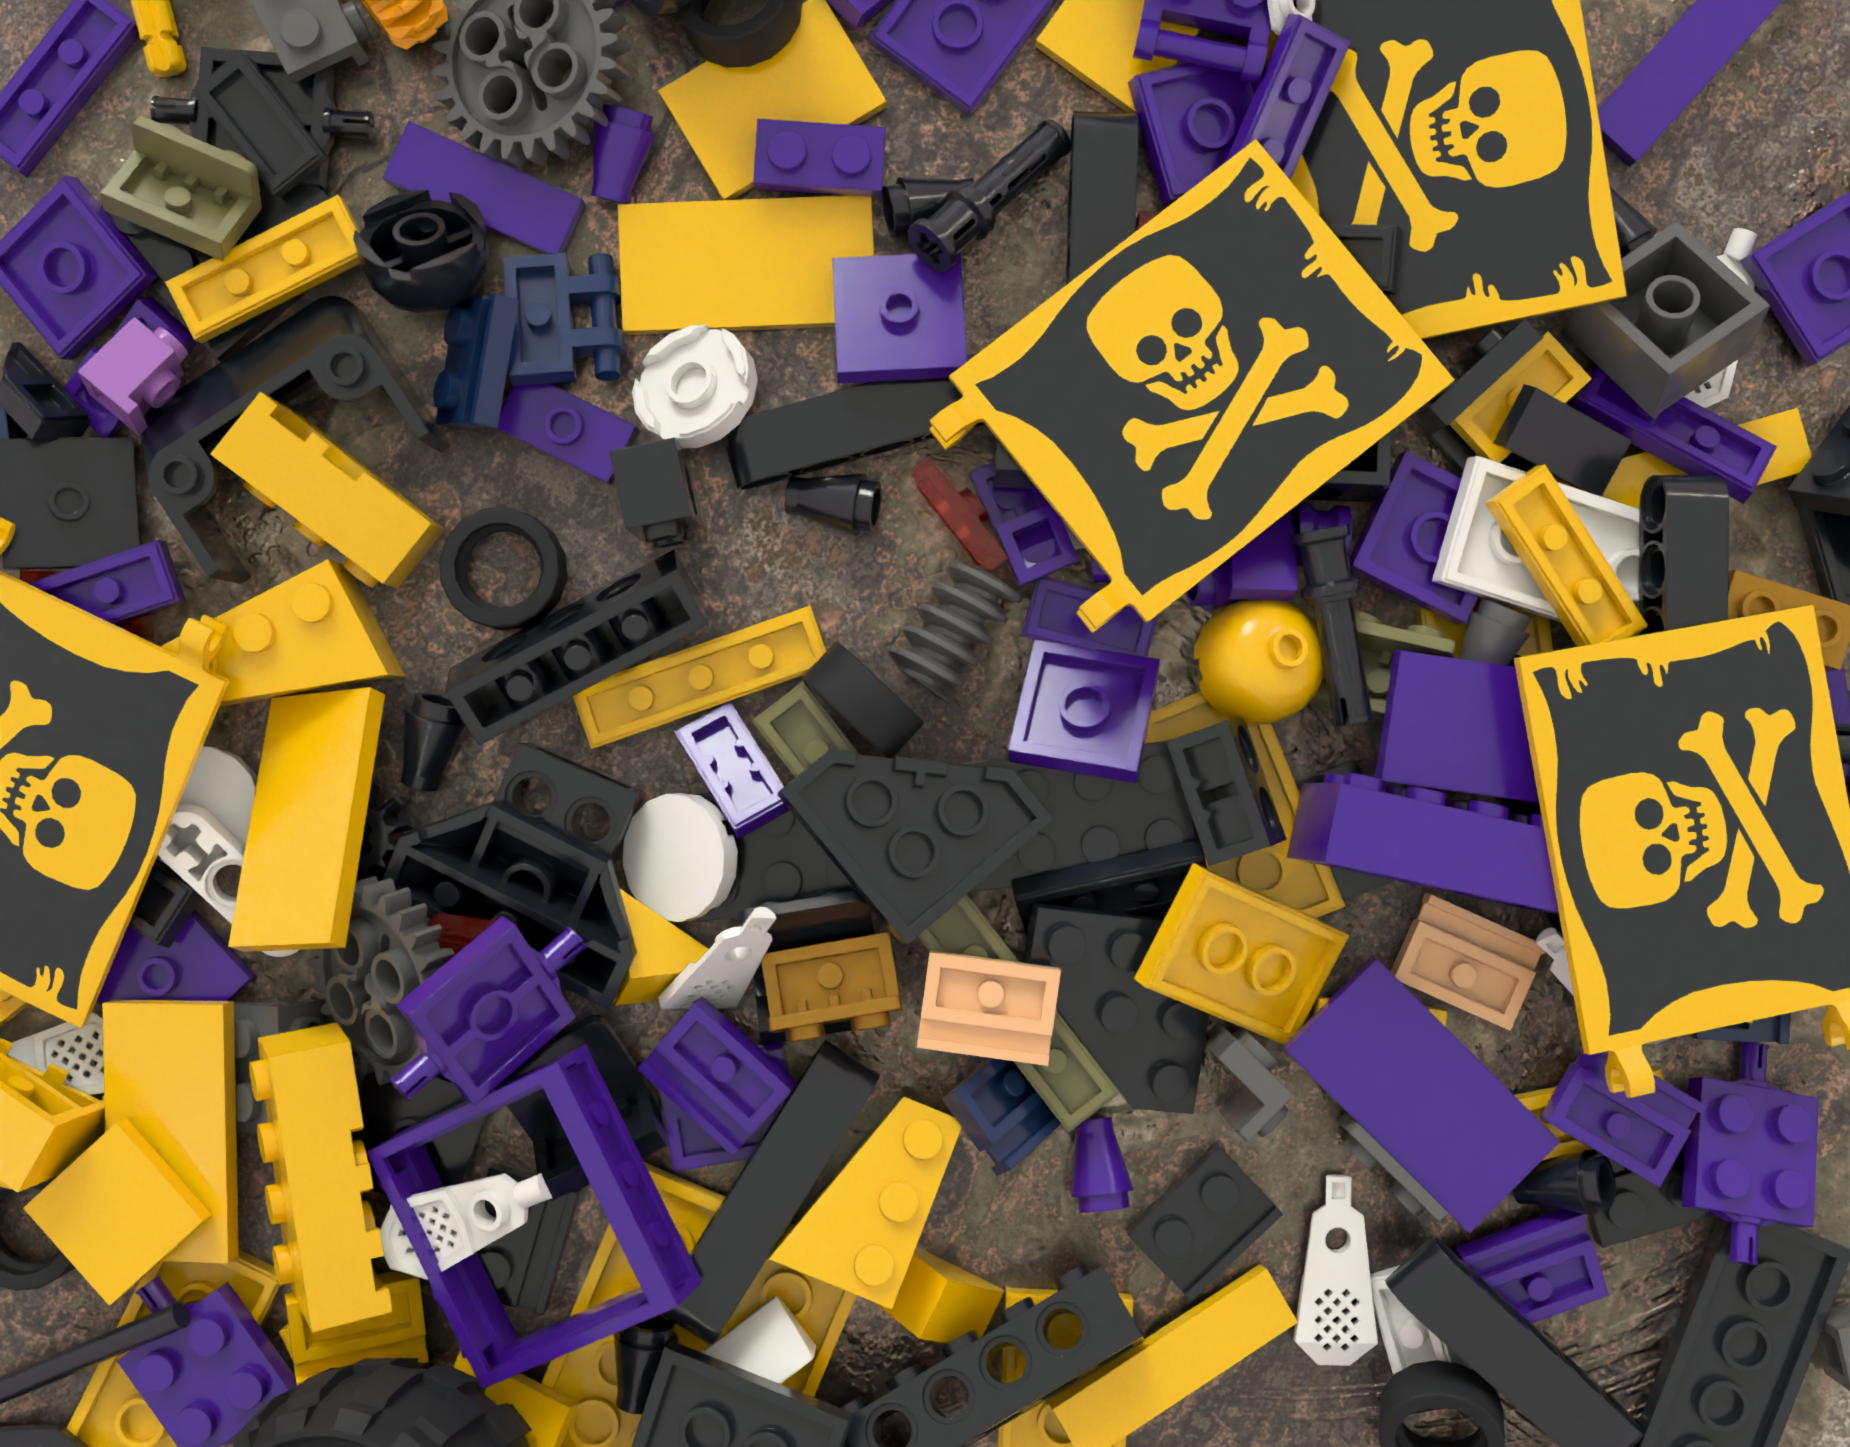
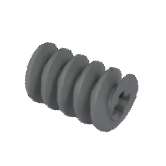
M954 561L949 562L946 571L956 586L938 582L931 588L941 607L920 604L917 609L927 628L906 625L902 630L913 648L909 650L892 646L888 651L889 656L903 674L948 704H951V702L940 688L942 683L963 687L965 684V680L955 668V664L962 662L977 666L980 662L969 646L971 641L991 645L994 641V638L984 626L986 619L1006 624L1009 620L998 604L1000 599L1003 598L1018 603L1022 601V597L989 572L974 564L966 565Z

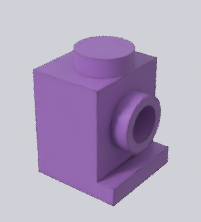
M134 317L78 370V373L89 395L139 436L148 427L142 414L151 406L153 408L163 406L178 390L180 386L179 378L184 374L180 363L189 354L185 347L167 330L158 327L152 332Z

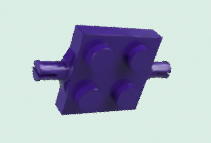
M501 916L396 1004L399 1011L416 1032L418 1046L422 1053L398 1074L390 1078L391 1083L395 1085L394 1087L406 1100L410 1101L412 1096L440 1073L445 1078L451 1080L459 1093L475 1106L576 1017L561 994L557 971L579 952L586 949V945L582 942L581 937L572 928L567 927L563 933L538 952L529 946L514 923Z
M1740 1042L1739 1079L1724 1081L1703 1076L1689 1078L1688 1095L1706 1106L1701 1114L1697 1112L1688 1128L1691 1130V1133L1685 1142L1681 1207L1712 1212L1724 1221L1732 1223L1730 1258L1728 1261L1739 1264L1758 1265L1759 1226H1768L1776 1223L1793 1227H1814L1819 1098L1784 1092L1773 1084L1767 1083L1766 1068L1769 1045L1758 1042Z
M160 1275L135 1292L140 1296L151 1313L178 1302ZM227 1281L205 1298L185 1303L191 1315L190 1324L186 1328L130 1350L117 1360L120 1367L177 1447H219L231 1444L232 1439L274 1397L297 1386L295 1375Z

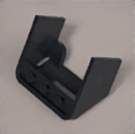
M325 296L315 300L176 391L173 397L159 408L152 407L144 416L148 427L140 435L151 491L208 577L242 584L251 578L204 504L212 498L218 485V470L210 453L259 392L286 405L316 384H319L325 393L343 402L364 400L384 387L418 440L440 453L451 447L365 314L356 305L343 297Z

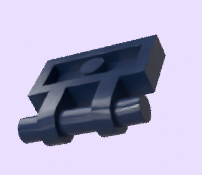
M567 253L502 257L504 296L519 300L508 364V376L512 386L577 381L575 357L587 356L594 358L596 379L601 381L619 379L621 377L620 357L625 354L626 347L625 333L618 328L616 305L621 302V280L614 275L613 257L605 253L593 254L588 257L589 274L570 276V264ZM587 304L591 306L592 327L574 329L572 305Z

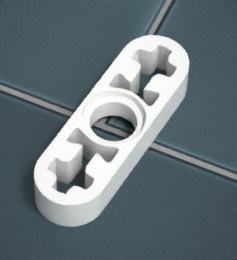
M191 804L178 806L158 856L232 924L237 897L229 896L220 890L217 885L216 875L217 871L226 865L242 867L246 846L208 810ZM175 823L182 829L187 828L191 824L197 826L201 832L197 836L196 842L208 855H210L217 844L225 851L213 859L205 873L202 872L197 865L201 863L205 855L192 844L185 845L182 849L177 847L173 843V839L178 832L172 824ZM278 950L262 952L270 956L285 957L292 955L299 950Z

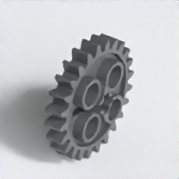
M454 0L461 13L458 19L448 17V21L443 24L445 28L452 32L450 40L433 43V49L447 56L446 63L433 68L431 74L448 84L435 97L437 101L451 108L445 120L462 131L460 138L463 141L480 149V152L497 161H500L502 158L517 167H522L525 160L528 159L542 167L546 166L549 150L563 159L569 158L568 139L572 137L588 146L591 141L586 125L591 120L598 125L605 127L608 125L609 122L600 109L603 102L621 103L622 97L610 88L612 80L627 78L630 74V71L615 62L617 56L631 50V44L615 34L627 24L626 18L612 9L617 0ZM553 10L551 18L544 24L546 17ZM498 38L497 44L495 45L493 50H491L493 43ZM572 67L569 78L562 84L563 76ZM517 94L515 103L508 110L510 101Z
M376 876L356 881L346 948L317 949L319 955L309 958V964L318 970L321 976V980L313 983V989L324 993L327 1000L320 1009L321 1014L326 1016L332 1015L335 1023L337 1022L351 1043L352 1056L360 1055L361 1073L366 1075L375 1071L377 1083L383 1085L390 1082L392 1076L394 1077L422 1053L418 1046L416 1032L399 1011L396 1004L448 962L454 955L452 948L441 949L437 942L442 931L441 925L437 924L428 927L425 923L427 905L422 903L411 907V891L409 888L406 887L396 891L393 879L388 878L378 881Z

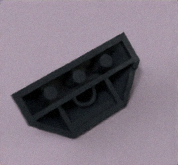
M495 800L403 834L397 842L382 879H393L396 891L406 887L409 888L411 891V907L425 903L427 905V918L472 941L501 916L514 923L529 946L538 952L563 933L567 927L572 928L581 937L582 942L586 945V949L579 952L557 971L560 986L607 1010H610L637 954L612 860Z

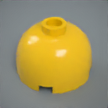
M1242 600L1220 609L1203 625L1194 646V660L1199 658V670L1203 678L1198 681L1203 696L1219 714L1230 720L1243 718L1247 725L1251 726L1271 724L1297 714L1318 694L1325 677L1317 626L1303 609L1288 601Z

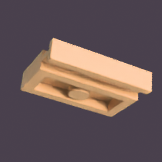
M1425 893L1422 899L1423 905L1417 918L1412 921L1390 972L1401 983L1511 1031L1536 975V972H1534L1541 954L1544 955L1545 951L1531 938L1432 894Z
M930 950L917 1048L1048 1066L1061 969Z

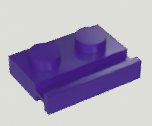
M703 996L693 1004L656 1046L653 1052L637 1068L732 1156L798 1084Z
M1582 1049L1575 1063H1570L1540 1119L1646 1181L1660 1187L1691 1133V1130L1688 1128L1697 1112L1702 1113L1706 1105L1653 1075L1655 1093L1632 1098L1626 1097L1625 1091L1611 1093L1605 1077L1608 1051L1588 1055Z
M1559 1209L1455 1247L1458 1257L1531 1323L1609 1296L1593 1241L1588 1236L1585 1223L1587 1222L1584 1214Z

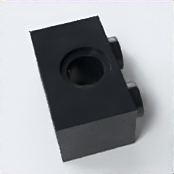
M675 437L609 451L625 529L641 541H645V543H652L653 548L656 549L690 542L689 531L704 528L689 456Z

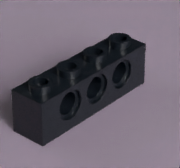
M672 550L452 666L449 669L445 693L478 745H481L707 626L708 619L705 603L675 550Z

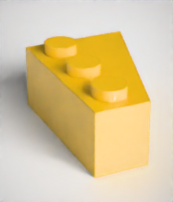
M259 392L210 453V455L245 481L242 486L252 495L273 509L276 505L280 506L296 518L292 526L302 535L321 548H324L329 543L344 554L347 559L343 562V567L371 588H374L379 581L382 584L399 588L445 531L441 525L301 413L262 392Z
M327 559L214 618L229 625L223 645L209 664L212 672L230 680L219 707L309 691L406 677L354 575L346 570L342 563ZM180 636L160 647L178 655Z
M0 1038V1187L13 1189L18 1193L60 1175L105 1133L104 1096L99 1100L64 1083L70 1072L53 1063L48 1066L44 1073L9 1056L8 1053L14 1044Z
M906 1097L898 1100L782 1241L774 1248L767 1259L892 1309L962 1126L955 1117Z

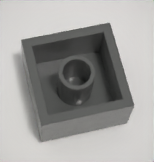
M1675 222L1621 259L1627 297L1571 309L1564 332L1580 350L1652 418L1751 351L1770 307V304L1678 222Z

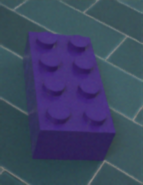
M1325 773L1323 783H1302L1287 858L1523 909L1559 914L1542 815L1532 814V817L1513 814L1509 813V807L1470 800V803L1447 800L1448 794L1417 787L1402 789L1386 786L1384 793V780L1354 773H1345V775Z

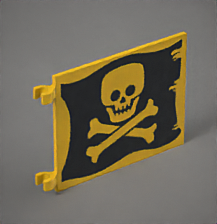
M1293 0L1294 6H1295V8H1296V7H1297L1296 0ZM1315 0L1312 21L1347 39L1351 43L1290 181L1326 224L1398 225L1401 228L1395 294L1384 293V295L1422 340L1627 297L1580 0ZM1270 30L1265 68L1279 38L1272 30Z
M1255 139L949 375L950 381L962 394V398L936 414L930 420L932 427L929 428V431L941 446L947 450L962 439L977 423L983 422L987 425L1110 578V584L1079 607L1080 610L1076 612L1091 633H1094L1126 606L1133 607L1147 624L1448 387L1455 379Z
M0 517V555L9 546L16 529V524ZM0 571V990L79 1028L87 1025L230 682L229 679L212 672L209 668L210 662L226 639L229 625L208 615H202L200 621L188 618L180 634L177 655Z
M1814 605L1514 658L1583 1052L1592 1055L1608 1051L1605 1077L1609 1091L1611 1093L1625 1091L1628 1098L1655 1093L1653 1072L1642 1052V1045L1645 1043L1825 1005L1827 1009L1822 1021V1030L1827 1046L1833 1047L1845 1044L1846 1049L1850 1050V807Z

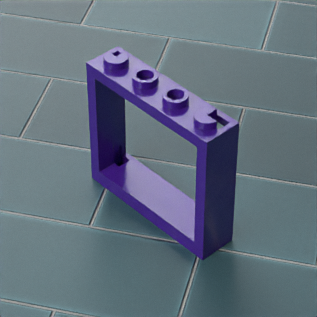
M586 1044L498 1085L475 1106L468 1100L461 1102L396 1133L366 1152L379 1178L377 1183L387 1194L404 1229L403 1235H407L413 1247L412 1250L415 1251L431 1284L433 1298L437 1305L444 1310L460 1343L463 1359L467 1357L482 1389L674 1309L703 1282ZM544 1089L641 1287L518 1338L477 1253L475 1252L448 1269L441 1271L435 1254L437 1249L433 1250L407 1198L413 1194L444 1187L423 1144Z

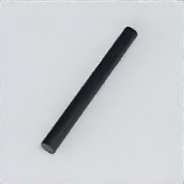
M177 1302L1 1376L0 1404L186 1328L191 1321L189 1309L184 1303Z

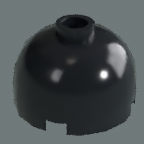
M412 190L390 196L370 207L362 216L365 228L360 233L355 230L353 240L358 259L371 288L395 308L413 313L443 312L472 297L483 282L489 260V239L485 220L475 203L457 193L449 192L451 202L444 200H431L429 190Z

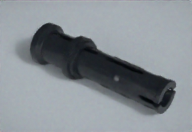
M1049 119L1047 122L1043 120L1033 132L1009 153L1004 155L971 186L963 185L951 189L944 198L945 204L928 219L921 218L910 225L908 239L917 256L928 267L941 273L948 272L954 267L958 261L957 254L974 239L979 241L991 234L998 213L1022 192L1027 190L1034 181L1061 157H1065L1070 152L1071 141L1065 129L1053 120Z
M1350 524L1291 535L1292 545L1299 546L1306 582V586L1300 589L1301 598L1305 599L1306 605H1313L1333 717L1331 719L1332 726H1344L1346 722L1352 725L1375 719L1370 704L1352 600L1353 597L1359 596L1358 590L1361 587L1359 579L1351 575L1345 540L1351 534Z

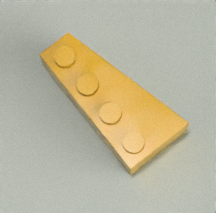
M337 1022L259 1037L257 1039L260 1060L249 1062V1071L255 1100H265L268 1122L257 1124V1135L263 1163L273 1162L275 1184L265 1186V1199L271 1224L281 1223L283 1244L272 1247L278 1284H290L312 1333L392 1313L389 1288L383 1286L371 1264V1259L384 1256L380 1229L376 1228L373 1212L368 1200L361 1201L360 1193L369 1192L370 1189H373L370 1163L368 1162L361 1139L353 1141L352 1132L362 1130L364 1126L350 1040Z

